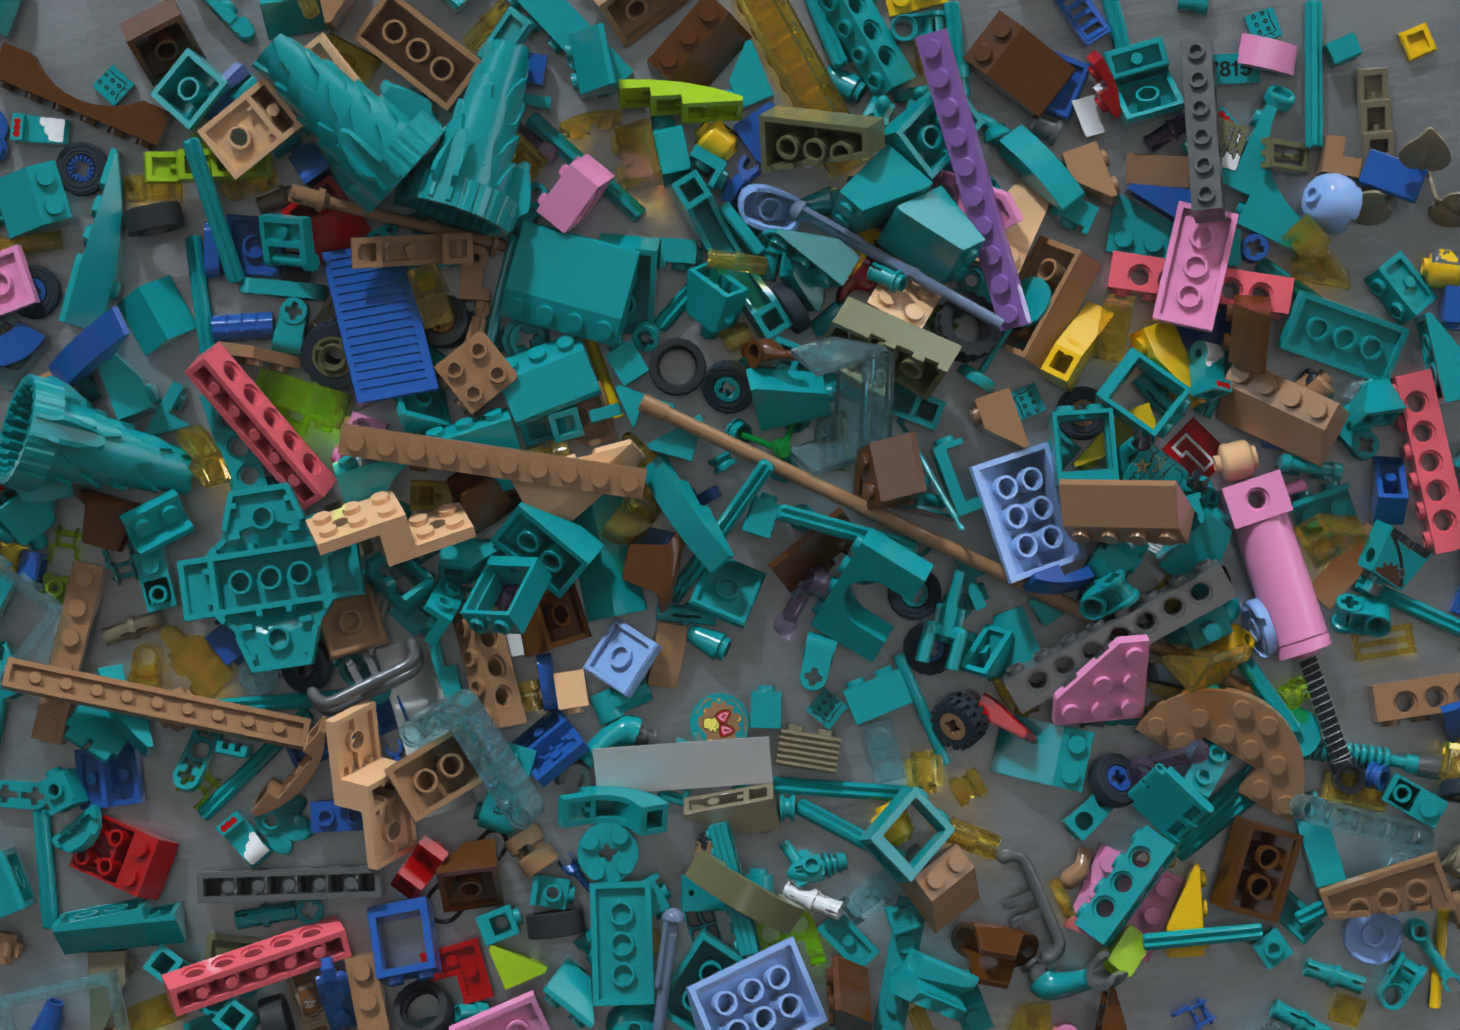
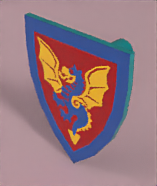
M924 476L927 492L916 497L914 505L891 508L915 515L955 522L950 514L925 507V505L940 509L945 508L940 496L928 493L930 485L928 476Z

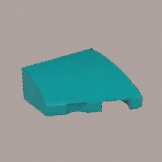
M1020 605L993 616L992 625L1011 630L1014 634L1006 669L1017 662L1024 664L1033 659V654L1040 650L1024 606ZM994 677V678H987V679H988V682H991V681L1000 679V678H1002V677Z

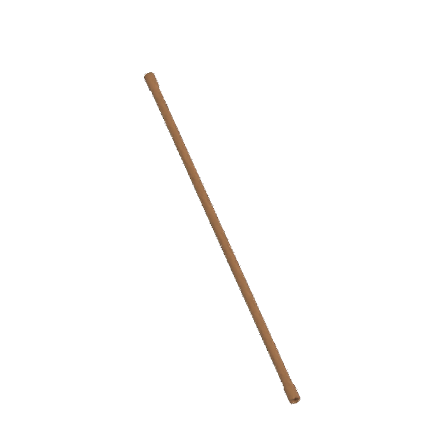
M644 394L637 410L678 427L755 465L761 459H767L775 466L772 473L1081 620L1088 623L1093 621L1081 615L1079 601L1062 593L1039 594L1025 591L1022 585L1029 577L1009 584L1001 564L884 508L868 510L865 499L673 409L669 404L648 394ZM1115 628L1111 631V634L1117 637L1124 636L1126 630L1123 628ZM1159 639L1149 646V652L1203 678L1215 681L1224 688L1241 690L1258 697L1247 681Z

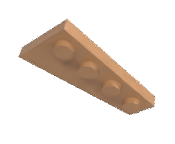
M1437 851L1319 888V893L1330 920L1370 917V914L1380 913L1396 915L1399 912L1405 911L1431 912V909L1446 908V910H1457L1456 902Z

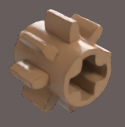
M0 931V964L12 965L14 958L22 956L24 943L16 942L18 934Z

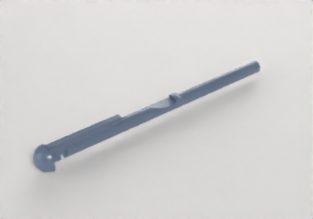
M800 200L792 205L790 215L795 222L801 218L834 238H839L845 244L894 271L902 270L909 280L998 330L1005 321L1002 317L923 274L914 266L907 265L868 243L864 238L806 206L807 201Z
M677 908L667 909L661 917L663 919V928L655 988H658L653 1030H665L678 925L681 922H685L683 912Z

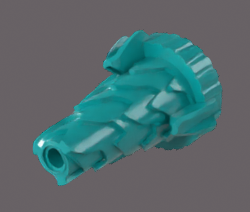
M281 33L273 39L251 65L274 86L279 97L299 115L296 120L319 139L316 144L322 148L336 181L346 192L345 194L367 214H370L396 187L444 131L442 124L432 116L431 102L427 98L400 85L392 84L386 79L379 86L380 97H378L359 79L354 82L332 61L328 59L322 60L308 48H304L292 38L286 37Z
M491 37L488 39L481 63L477 65L471 75L464 98H458L451 121L444 126V131L438 144L418 167L410 170L401 196L404 204L445 224L493 237L509 235V232L513 231L516 219L529 213L531 197L529 170L531 164L523 161L515 166L516 163L512 162L520 138L516 133L525 109V103L522 100L526 91L525 86L530 64L528 47Z
M27 374L20 381L8 405L0 432V484L3 487L16 490L22 501L46 502L71 498L74 494L73 483L100 489L101 485L123 491L135 488L158 493V490L168 491L174 488L179 494H188L190 492L196 466L197 452L195 450L169 444L157 436L135 430V424L106 417L107 412L92 408V403L69 384L57 377L48 376L45 378Z

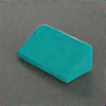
M1162 36L1103 53L1104 60L1114 77L1115 83L1166 69L1170 66Z

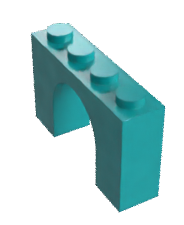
M870 527L865 537L859 534L851 546L850 550L854 552L853 556L849 557L846 555L837 569L841 573L839 578L832 576L824 589L828 593L827 597L823 598L820 596L811 610L816 615L810 625L868 661L873 662L894 626L865 609L857 601L853 593L852 584L859 581L878 582L912 602L934 565Z

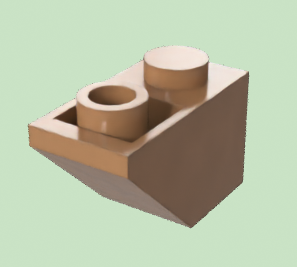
M1094 141L1062 153V164L1085 192V196L1109 206L1117 205V196L1121 193L1116 176L1110 177L1107 167L1110 166V162L1105 149L1100 150L1097 142Z

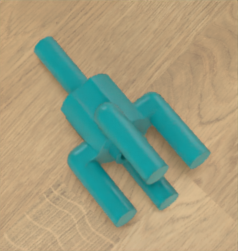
M955 570L946 605L937 603L933 620L924 623L915 661L929 663L934 641L936 640L950 644L944 668L953 671L959 670L968 636L967 631L962 628L966 610L958 608L966 572Z

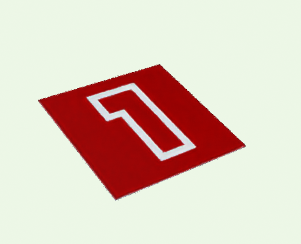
M1192 417L1161 450L1186 469L1189 473L1187 477H1191L1193 471L1199 469L1202 471V476L1210 478L1215 473L1213 456L1218 455V448L1221 443Z

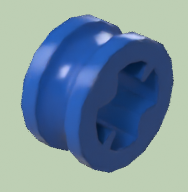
M1375 761L1371 762L1365 772L1366 781L1364 786L1369 789L1374 787L1376 791L1382 792L1389 782L1390 767L1388 765L1380 766Z

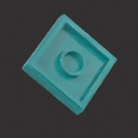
M730 559L715 574L710 573L705 567L701 572L687 606L744 629L766 573L733 559Z

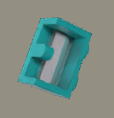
M379 550L365 560V578L404 618L413 607L430 596L433 591L434 580L431 573L425 567H420L414 559L389 567Z

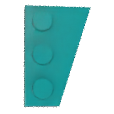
M1118 194L1117 205L1112 206L1105 253L1112 254L1113 251L1166 259L1174 222Z

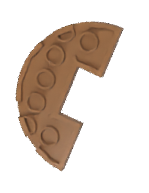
M1206 686L1181 691V694L1167 700L1163 699L1148 710L1136 724L1135 729L1185 760L1189 759L1203 737L1207 738L1253 766L1238 787L1241 794L1291 823L1297 813L1305 787V764L1302 749L1291 730L1290 724L1275 708L1264 700L1247 692L1228 687L1225 689H1206Z

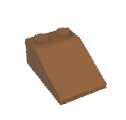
M463 724L453 726L384 769L385 774L414 823L492 777Z

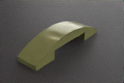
M703 849L699 850L685 872L686 877L725 904L751 919L787 935L790 934L805 911L804 907L779 893L775 895L728 868L726 862Z

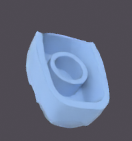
M749 184L742 188L738 195L737 208L739 214L746 224L756 229L768 230L779 228L796 231L802 220L799 218L795 222L790 215L792 205L800 201V199L782 189L766 184Z

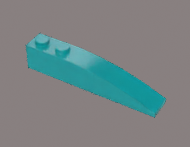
M114 148L110 149L99 184L100 189L104 190L103 194L96 196L91 208L92 218H95L94 222L85 227L82 236L85 250L84 253H77L58 320L80 329L87 328L96 319L110 310L113 301L119 299L122 290V283L119 282L126 236V225L123 215L127 211L126 183L122 153Z

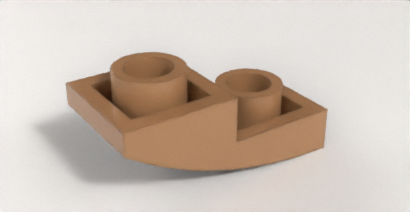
M1127 153L1125 183L1189 188L1188 157L1167 154Z
M657 620L653 641L663 648L647 672L645 679L647 685L671 689L677 688L686 644L687 626Z

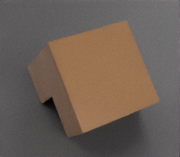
M1327 134L1323 137V146L1319 150L1315 176L1325 173H1338L1355 181L1360 175L1362 159L1343 156L1346 137Z

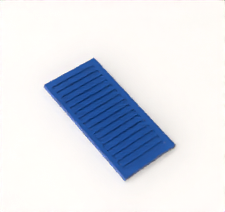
M351 248L321 253L357 405L438 391L439 388L408 266L352 269Z

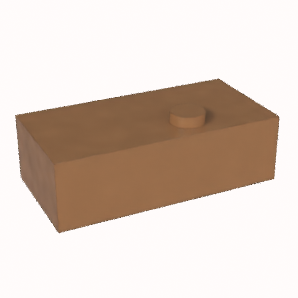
M379 0L352 36L357 42L450 113L454 112L458 98H464L471 75L477 65L481 63V59L406 0Z

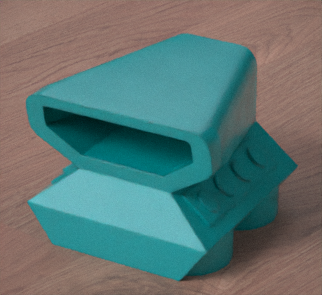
M911 949L901 971L889 978L888 992L918 1006L959 1021L967 1013L960 995L973 990L979 981V977L952 964Z

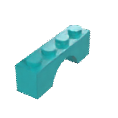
M160 943L142 968L163 983L162 974L191 964L171 948ZM234 997L198 1009L222 1030H255L260 1024L259 1016Z

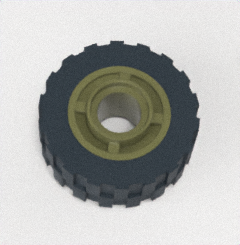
M335 318L325 322L323 320L316 327L314 326L305 337L300 350L302 352L300 360L303 363L305 373H308L313 382L316 381L320 386H327L330 389L344 388L348 384H352L337 320ZM335 348L339 350L342 358H333L329 353V349Z

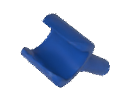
M397 739L400 747L397 753L390 751L388 742L385 744L386 753L392 756L395 761L402 758L401 753L404 750L403 742L400 739Z
M568 852L567 854L572 858V862L570 865L564 866L558 860L559 867L567 875H573L589 892L590 882L582 874L578 859Z

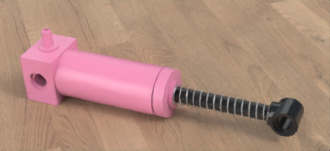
M1279 469L1217 490L1219 494V508L1229 517L1227 523L1231 531L1233 530L1254 594L1263 603L1272 620L1277 638V661L1291 658L1292 662L1297 661V664H1300L1301 669L1299 671L1303 673L1304 677L1302 679H1305V687L1309 691L1307 694H1310V702L1314 706L1312 709L1316 711L1317 715L1315 717H1318V725L1322 729L1320 732H1323V740L1327 744L1325 747H1328V755H1331L1332 758L1329 765L1331 784L1338 792L1356 794L1364 787L1366 777L1362 768L1358 766L1356 758L1349 755L1351 751L1347 749L1348 743H1345L1344 740L1346 736L1342 734L1343 728L1340 727V720L1336 716L1338 713L1335 712V705H1332L1331 702L1333 698L1329 696L1330 690L1327 689V682L1323 678L1325 675L1322 674V667L1318 664L1320 660L1316 658V655L1321 652L1320 648L1331 645L1332 640L1329 632H1327L1328 629L1288 514L1289 511L1294 510L1289 495L1306 490V482L1301 478L1285 484ZM1250 493L1258 498L1259 504L1257 508H1253L1248 502ZM1346 770H1351L1355 775V781L1350 787H1345L1341 782V776Z

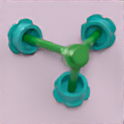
M740 418L732 420L726 426L724 433L747 444L753 442L770 449L776 458L797 467L792 457L789 456L791 452L789 443L792 434L803 431L804 428L810 425L811 420L784 426L787 431L783 438H775L772 441L752 435L751 426ZM774 473L770 475V478L774 481L780 480L781 483L789 482V480Z

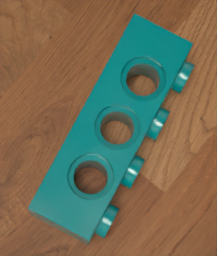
M818 0L872 95L878 97L881 95L886 96L893 93L892 91L899 90L916 78L872 0Z
M204 395L199 396L231 491L277 484L273 475L268 476L266 467L249 448L243 456L235 454L234 445L241 438L231 427L225 425L224 418ZM249 468H255L258 472V480L252 485L246 484L243 478L244 472Z
M1145 825L1143 830L1139 828L1135 831L1129 841L1132 845L1125 854L1120 853L1111 866L1113 871L1107 879L1103 877L1097 883L1093 891L1096 893L1089 903H1083L1075 915L1078 919L1074 924L1107 948H1110L1180 851L1177 846L1148 825ZM1141 853H1149L1150 862L1148 865L1142 868L1137 867V857ZM1125 877L1131 878V888L1127 892H1120L1118 889L1120 880ZM1106 902H1112L1114 905L1113 913L1108 917H1102L1100 914L1101 906Z

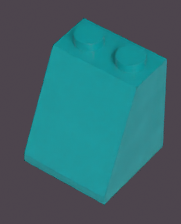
M887 143L839 191L831 216L835 223L858 234L887 223L898 205L930 191L933 182Z
M941 185L898 205L876 242L885 250L944 285L952 280L958 282L969 273L968 267L979 257V250L985 238Z
M16 847L0 852V918L37 903Z

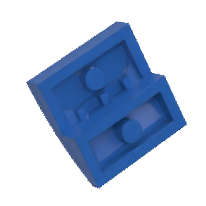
M561 710L549 711L511 742L537 750L531 773L543 788L590 750L584 739Z
M130 743L125 746L117 759L110 757L106 764L88 754L89 748L74 750L76 771L89 799L88 802L80 805L81 810H86L92 804L99 805L100 808L146 802L141 754Z

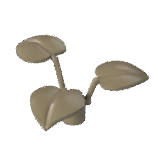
M1429 126L1419 136L1403 145L1399 151V160L1407 168L1419 169L1420 171L1428 170L1426 178L1433 200L1436 202L1428 208L1430 219L1444 227H1460V192L1448 193L1441 199L1438 196L1431 171H1440L1449 165L1451 152L1444 138L1432 126ZM1378 190L1362 192L1363 201L1359 216L1355 221L1352 219L1351 221L1366 226L1385 222L1392 215V208L1388 204H1391L1395 197L1389 195L1385 198V195Z

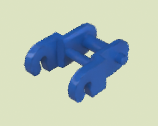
M1200 997L1196 999L1197 1002L1191 1006L1185 1004L1179 1007L1177 1011L1170 1013L1173 1018L1188 1011L1196 1023V1028L1193 1030H1202V1026L1207 1023L1213 1024V1020L1217 1018L1216 1014L1211 1015L1205 1005L1207 998L1201 1000ZM1198 1007L1206 1018L1201 1022L1193 1011Z

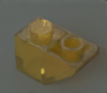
M1318 513L1293 528L1316 569L1370 539L1357 516Z

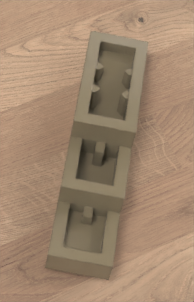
M1386 66L1356 68L1357 114L1362 170L1371 149L1395 157L1394 132L1392 131L1391 100L1389 99L1388 68ZM1363 186L1364 191L1374 190L1372 188Z

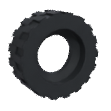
M960 293L962 296L995 314L992 303L987 302L983 296L979 297L975 293ZM948 301L938 308L931 322L932 333L962 346L954 360L955 362L968 363L972 361L973 363L978 361L996 347L997 341L1001 337L1000 329L994 328ZM968 314L978 322L980 333L976 340L966 342L957 337L953 330V321L956 316Z

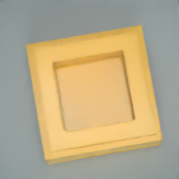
M1426 22L1396 35L1408 63L1438 50Z

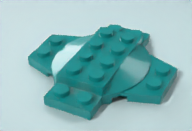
M288 482L228 491L221 530H223L221 540L215 547L212 546L206 557L177 561L184 621L191 622L216 618L222 625L233 630L236 636L235 639L251 673L314 665L323 617L329 612L336 600L366 595L359 542L320 555L305 522L307 517L291 484Z

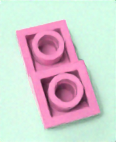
M1242 33L1238 50V64L1256 70H1268L1283 76H1294L1298 46L1267 37Z

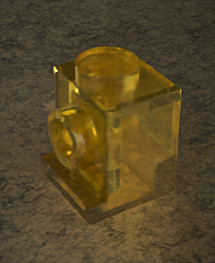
M1308 214L1303 216L1280 237L1284 242L1290 238L1293 242L1291 244L1292 249L1301 258L1306 256L1315 263L1329 252L1326 246L1332 241Z

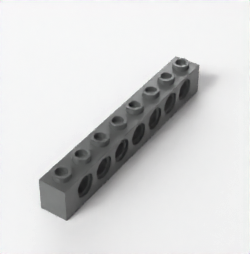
M1216 558L1212 561L1205 559L1194 566V571L1185 576L1178 574L1167 581L1168 585L1159 590L1153 588L1146 591L1140 596L1141 600L1128 608L1118 610L1104 620L1102 618L1096 621L1093 620L1086 626L1087 629L1079 634L1070 633L1061 638L1060 644L1051 649L1048 647L1042 648L1033 654V659L1026 663L1017 662L1008 667L1006 673L1002 675L1003 681L1020 712L1023 714L1052 698L1053 693L1062 685L1066 687L1077 677L1076 673L1093 657L1098 659L1109 649L1108 644L1114 640L1110 637L1113 629H1125L1126 633L1124 636L1147 634L1151 644L1236 598L1238 595L1218 559ZM1203 583L1207 585L1203 594L1194 595L1191 593V589L1195 584ZM1170 598L1180 600L1178 607L1173 610L1164 608L1165 602ZM1150 613L1153 617L1148 624L1142 625L1137 623L1139 615ZM1094 642L1099 645L1095 653L1087 654L1083 651L1087 643ZM1062 657L1072 659L1071 665L1067 668H1059L1056 666V663ZM1034 672L1045 674L1044 680L1039 683H1033L1029 678Z

